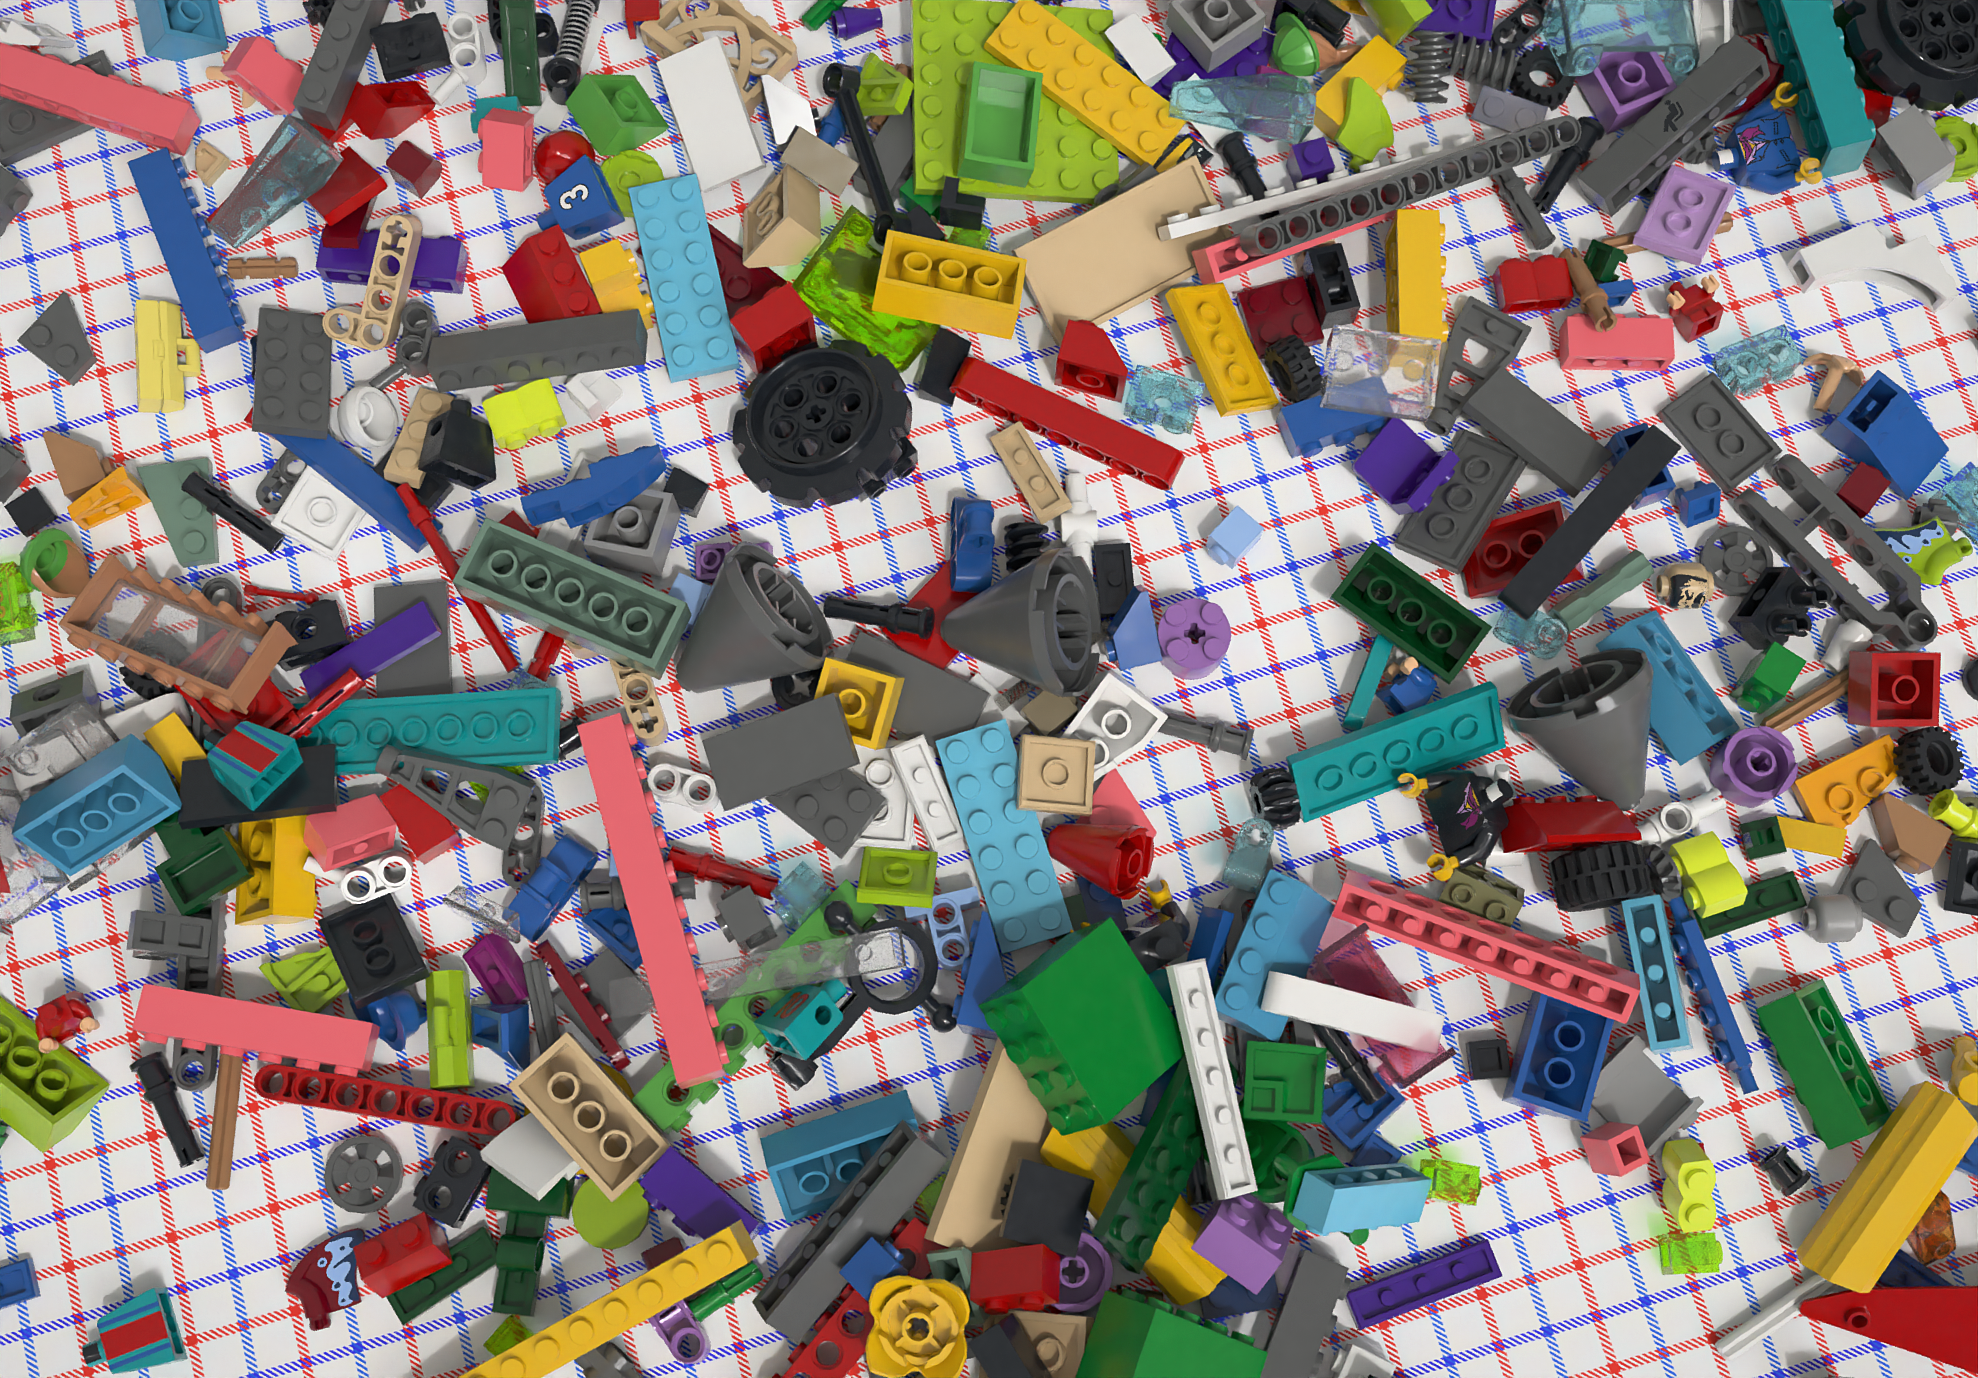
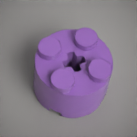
M1197 598L1181 600L1169 606L1163 614L1157 630L1163 659L1160 663L1176 677L1186 680L1202 679L1216 670L1224 660L1231 641V627L1226 615L1223 613V609L1216 603ZM1194 635L1195 639H1198V643L1192 644L1191 638L1187 636Z
M1758 726L1740 730L1723 742L1714 752L1710 765L1709 780L1728 801L1747 808L1761 806L1784 793L1794 783L1798 773V762H1795L1793 754L1794 748L1787 737L1773 728Z
M1082 1232L1076 1258L1058 1254L1060 1256L1059 1303L1049 1305L1066 1312H1081L1092 1308L1102 1300L1105 1290L1108 1291L1112 1282L1113 1268L1110 1256L1098 1240ZM1069 1260H1074L1076 1267L1082 1268L1083 1271L1082 1276H1077L1073 1284L1069 1283L1068 1276L1062 1275V1268L1068 1267Z

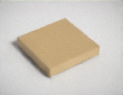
M1022 734L1020 736L1016 810L1079 816L1092 815L1096 741Z

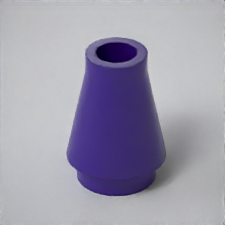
M839 6L838 10L831 12L833 34L836 39L843 38L844 41H847L871 30L882 28L883 18L880 8Z

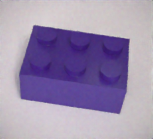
M671 1146L639 1182L646 1189L642 1196L659 1211L665 1212L669 1209L676 1216L673 1218L672 1223L688 1236L694 1237L698 1234L704 1240L741 1219L753 1241L766 1226L682 1152Z

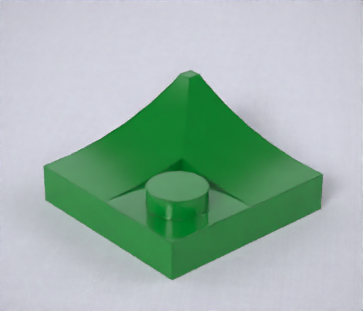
M1247 1041L1243 1119L1322 1125L1328 1057L1327 1048Z

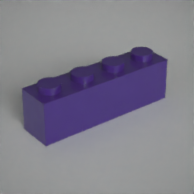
M371 230L369 233L365 232L359 249L323 247L321 238L316 269L323 280L332 283L367 286L380 230ZM422 236L409 290L463 294L469 256L462 241L449 236H441L438 239L424 238ZM397 244L391 245L392 248H398ZM391 255L387 265L392 273L397 274L400 270V263L396 257Z

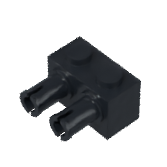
M1276 0L1269 29L1277 34L1275 30L1276 19L1280 14L1288 12L1294 14L1306 29L1319 33L1337 49L1345 38L1346 33L1343 30L1350 21L1351 15L1329 0Z
M1766 567L1728 623L1754 650H1764L1774 641L1783 646L1788 641L1789 636L1805 637L1808 635L1806 631H1811L1812 629L1811 619L1806 614L1808 609L1826 608L1828 606L1826 603L1819 602L1830 603L1831 592L1824 585L1808 586L1792 567Z

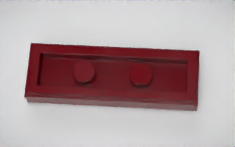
M377 196L333 226H329L326 223L321 236L323 247L359 249Z

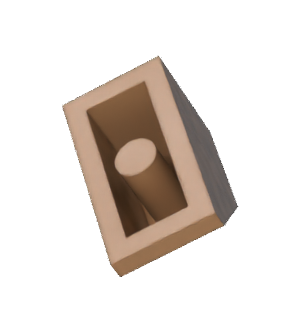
M52 431L42 433L64 496L72 503L116 470L110 457L104 458L95 448Z
M1888 792L1873 799L1870 808L1886 856L1896 861L1895 865L1899 869L1910 874L1919 875L1933 869L1953 831Z

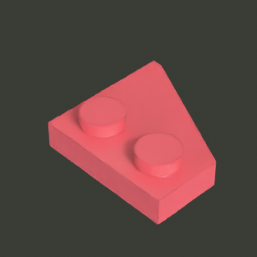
M1116 768L1105 775L1095 791L1092 815L1080 816L1075 823L1138 825L1149 830L1145 832L1146 836L1153 837L1154 839L1157 834Z

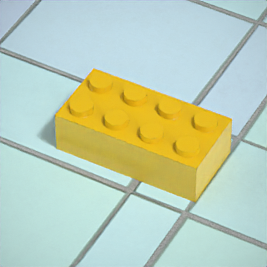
M1397 209L1385 238L1387 368L1429 369L1434 358L1440 355L1441 344L1447 341L1448 323L1447 321H1442V310H1445L1447 305V289L1441 288V277H1444L1446 273V256H1441L1440 245H1443L1445 241L1446 229L1445 224L1440 223L1439 210Z
M887 230L872 310L1011 340L1020 310L1027 259Z

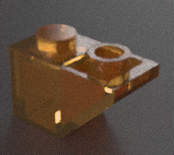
M1941 1190L1906 1239L1918 1261L1924 1267L1936 1260L1946 1258L1952 1251L1957 1249L1950 1200Z

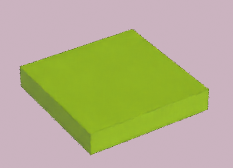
M864 847L857 888V902L932 908L938 852Z

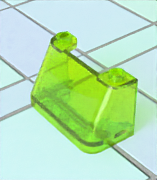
M851 205L793 282L792 287L813 315L846 340L867 345L873 357L877 354H883L891 361L899 373H903L929 344L941 325L872 310L883 254L868 244L874 233V226L871 220Z

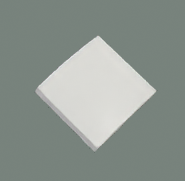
M0 17V41L17 45L73 48L75 45L74 40L48 24L22 22L12 18Z
M532 1113L513 1123L480 1151L482 1159L538 1201L562 1177L569 1181L581 1169Z

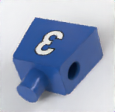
M587 155L578 159L545 187L544 195L550 205V209L536 217L542 231L559 224L561 230L574 240L583 239L626 221L601 167Z

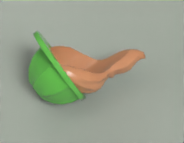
M1285 12L1276 19L1275 30L1277 34L1271 54L1275 65L1278 66L1280 71L1294 76L1306 77L1313 76L1332 65L1348 63L1363 47L1352 43L1340 49H1335L1319 33L1306 29L1294 14Z
M56 528L44 530L32 540L27 541L19 554L20 572L27 580L28 585L49 597H75L77 599L90 581L89 564L84 552L62 530ZM113 604L106 613L111 614L113 612Z

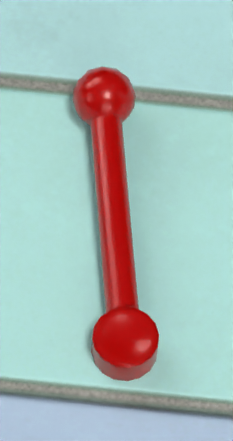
M245 585L243 593L251 596L262 595L303 601L309 606L319 601L318 595L314 592H309L305 595L263 589L253 585Z

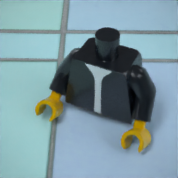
M1163 879L1160 880L1162 890L1153 892L1149 886L1146 888L1152 906L1160 909V912L1157 911L1121 931V934L1147 975L1187 952L1184 942L1187 941L1190 934V924L1177 903L1173 901L1168 883ZM1082 922L1081 929L1089 926L1090 924L1087 922Z

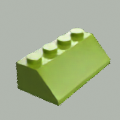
M0 996V1119L38 1150L45 1153L77 1128L107 1092L110 1084L60 1044L58 1049L51 1050L48 1054L42 1053L38 1047L40 1041L36 1035L35 1024Z

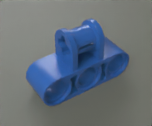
M963 497L953 498L950 513V586L952 591L981 593L991 586L992 549L995 544V536L992 533L994 508L991 506L990 500Z
M570 834L564 835L546 858L543 856L540 858V866L526 883L522 882L519 888L521 890L505 910L502 921L531 943L537 941L579 888L580 880H585L592 871L599 856Z

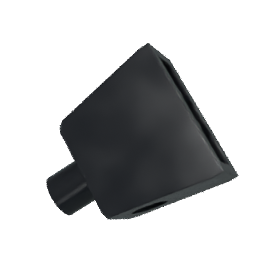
M454 400L450 403V410L430 420L423 442L418 470L476 491L496 480V466L492 429L488 424L471 418L472 404L469 401Z

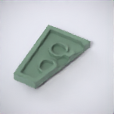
M209 458L136 467L178 563L183 568L220 563L216 515L212 516L206 511L207 507L181 490V486L186 478L194 471L214 485L213 467Z

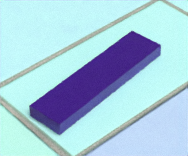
M421 601L301 672L299 676L310 700H312L323 689L347 672L350 667L363 680H366L442 635V631L429 604ZM343 689L339 690L336 694H334V695H333L330 699H328L327 701L331 700L334 696H336V695H337L339 692H341Z
M1484 1239L1351 1289L1347 1292L1345 1299L1356 1328L1360 1331L1492 1281L1503 1275L1489 1240Z

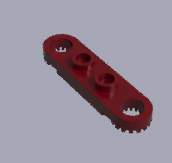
M548 939L535 947L536 952L544 964H547L546 967L593 1037L598 1041L602 1050L607 1053L606 1056L610 1057L609 1060L617 1071L620 1072L632 1063L607 1026L612 1022L611 1017L601 1003L594 1006L586 995L591 991V988L581 973L577 972L574 975L571 973Z

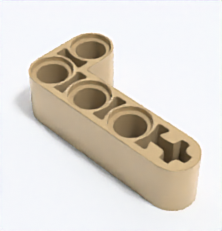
M403 213L389 216L384 220L377 242L362 309L345 305L329 310L323 317L322 326L324 332L330 338L372 351L388 347L396 341L401 324V313L405 308L422 237V225L417 217L412 214ZM402 224V229L407 231V236L402 237V232L397 230V225ZM397 244L398 248H392L391 245ZM391 255L396 257L400 263V270L397 274L392 273L387 265ZM382 290L387 291L392 298L390 308L384 307L379 300ZM339 314H343L348 318V331H344L339 327L337 323ZM374 324L380 326L383 330L384 338L382 342L375 340L371 334V328Z
M563 639L571 653L577 658L590 659L600 655ZM609 658L629 721L633 724L637 738L642 744L649 747L662 744L667 739L669 729L652 677L628 666H620L619 662ZM641 686L648 689L646 696L641 700L630 698L633 689ZM642 713H649L654 723L653 732L648 733L646 731L647 725Z

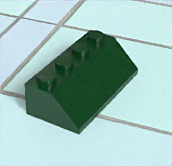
M1374 542L1371 543L1330 597L1333 602L1408 656L1414 657L1418 663L1449 685L1492 628L1488 623Z

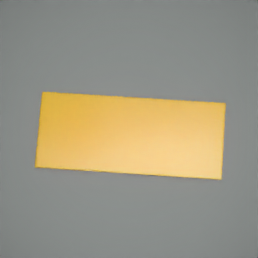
M1777 816L1787 848L1842 859L1847 829Z

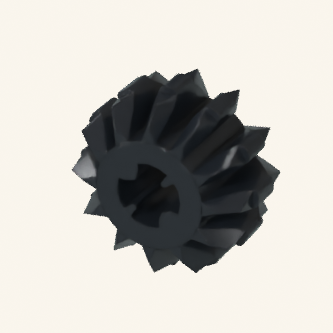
M1273 767L1256 773L1251 777L1249 791L1254 814L1257 815L1258 823L1267 832L1285 830L1287 827L1299 822L1301 811L1299 804L1300 796L1296 790L1297 785L1293 782L1292 775L1283 767L1276 769Z

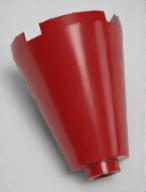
M1061 823L1050 831L1046 842L1052 859L1122 900H1130L1140 892L1142 888L1136 885L1141 876L1148 878L1154 858L1153 837L1146 836L1145 832L1149 830L1138 825Z

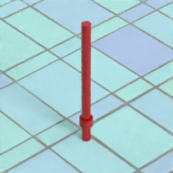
M409 483L400 485L396 488V492L409 511L407 517L415 529H420L453 583L460 566L432 522L434 519L433 515L426 505L420 503ZM458 591L506 671L510 673L519 668V662L484 605L461 595Z

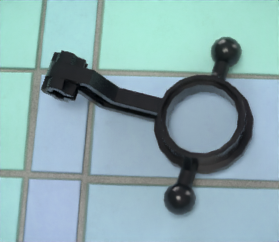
M835 900L826 906L824 921L827 926L833 930H843L853 939V943L847 952L845 963L848 985L853 992L839 1007L844 1016L843 1020L809 1058L804 1061L777 1051L771 1056L772 1058L768 1066L794 1091H798L814 1077L815 1071L819 1067L814 1060L831 1051L868 1008L879 1013L897 1015L912 1011L920 1005L929 1013L930 1024L936 1031L947 1033L956 1028V1018L952 1017L953 1006L948 1003H939L930 994L936 984L939 964L935 946L923 930L910 922L894 919L873 923L864 930L853 919V910L845 901ZM892 933L898 934L909 941L916 951L919 966L917 978L911 989L900 998L888 1001L882 1000L870 993L863 983L860 965L862 954L868 944L880 935Z

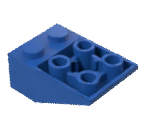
M1877 370L1860 387L1821 434L1858 464L1862 461L1866 465L1880 470L1883 477L1891 482L1888 487L1906 501L1950 450L1908 392L1880 370Z
M982 911L980 921L974 920L971 927L969 942L973 943L972 958L965 957L961 971V980H964L965 985L963 995H956L952 1017L956 1018V1024L962 1033L997 1041V1034L986 1023L985 1015L978 1005L1007 983L1008 978L992 921L988 912Z

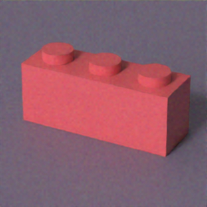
M1587 313L1567 316L1559 329L1560 369L1665 371L1675 358L1673 318H1660V316L1653 314L1640 318H1626L1623 314H1615L1617 317L1616 326L1612 330L1605 332L1602 323H1600L1603 332H1598Z

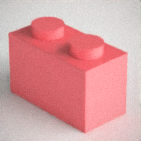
M262 36L241 38L221 69V72L274 115H290L295 108L293 102L304 77V74H302L303 69L294 61L284 59L275 51V45Z
M492 108L480 120L478 138L482 140V152L478 158V171L482 173V186L524 192L532 182L534 114Z
M376 793L362 798H354L347 803L338 805L337 811L306 816L303 841L323 871L328 872L392 849L397 824Z

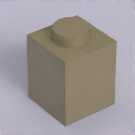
M1044 690L1021 709L1020 715L1029 722L1028 728L1034 735L1054 737L1077 716L1078 708L1076 705L1078 701L1075 697H1058Z

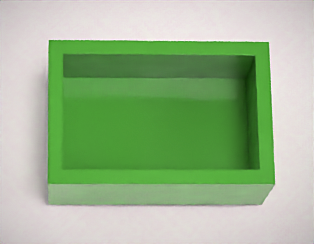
M974 61L966 81L957 169L958 177L1026 187L1034 171L1043 73Z

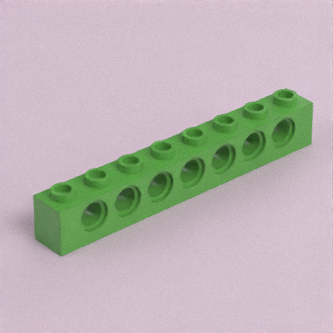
M847 879L716 1012L720 1026L714 1027L713 1030L717 1042L724 1040L725 1032L731 1027H740L744 1032L743 1039L738 1045H726L730 1063L724 1064L726 1074L728 1073L731 1077L734 1076L747 1062L744 1056L751 1048L755 1046L759 1049L767 1042L753 1023L757 1018L751 1015L750 1010L752 1004L759 999L769 1001L772 1007L791 991L781 990L777 987V980L781 974L792 972L797 975V983L794 988L801 983L820 987L827 979L824 973L833 964L840 966L846 960L847 952L853 943V939L847 934L837 936L829 931L830 927L824 921L826 906L835 900L845 901L853 910V919L864 930L871 924L878 922L876 919L880 916L879 909L871 903L857 902V889ZM811 945H818L824 949L822 959L816 963H809L803 958L805 949ZM669 1060L631 1100L664 1133L669 1134L672 1130L678 1133L693 1118L690 1114L693 1108L700 1101L704 1105L707 1104L718 1093L720 1087L717 1084L724 1076L689 1087V1095L684 1101L673 1102L670 1097V1090L677 1081L671 1060Z

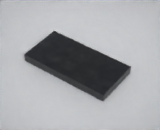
M327 744L298 748L303 763L254 811L243 804L215 778L207 759L182 761L180 786L182 806L178 816L181 830L337 811L338 751L336 745Z

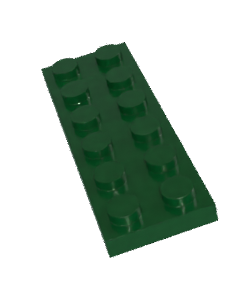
M1185 1053L1092 1231L1127 1271L1139 1275L1146 1261L1151 1257L1153 1247L1163 1227L1168 1223L1171 1211L1180 1193L1185 1189L1188 1177L1197 1159L1204 1151L1205 1139ZM1228 1059L1235 1088L1240 1073Z

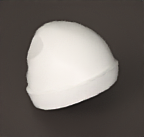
M361 385L352 388L342 398L338 406L339 430L347 442L356 447L372 448L385 446L394 438L398 426L396 411L384 393L375 387Z

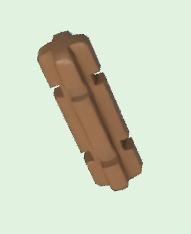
M276 257L247 258L245 262L243 258H231L227 264L228 275L231 279H246V276H249L250 279L279 278V275H283V278H295L299 272L298 262L294 257H281L280 261H277Z

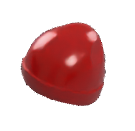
M570 130L558 131L548 135L538 144L534 155L535 171L539 179L546 185H549L582 156L587 155L595 162L596 154L591 143L581 134Z

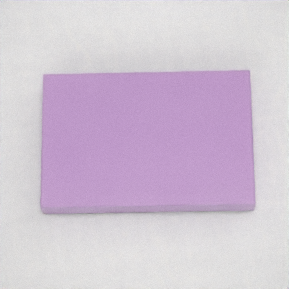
M1671 164L1634 236L1632 244L1700 266L1737 186Z

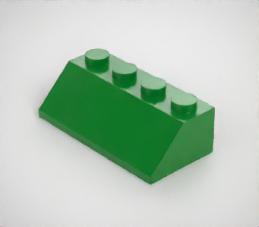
M1823 978L1756 1009L1762 1031L1770 1037L1775 1046L1780 1066L1789 1073L1795 1085L1794 1090L1797 1099L1803 1106H1806L1813 1120L1814 1132L1821 1141H1824L1828 1150L1868 1136L1886 1123L1893 1111Z

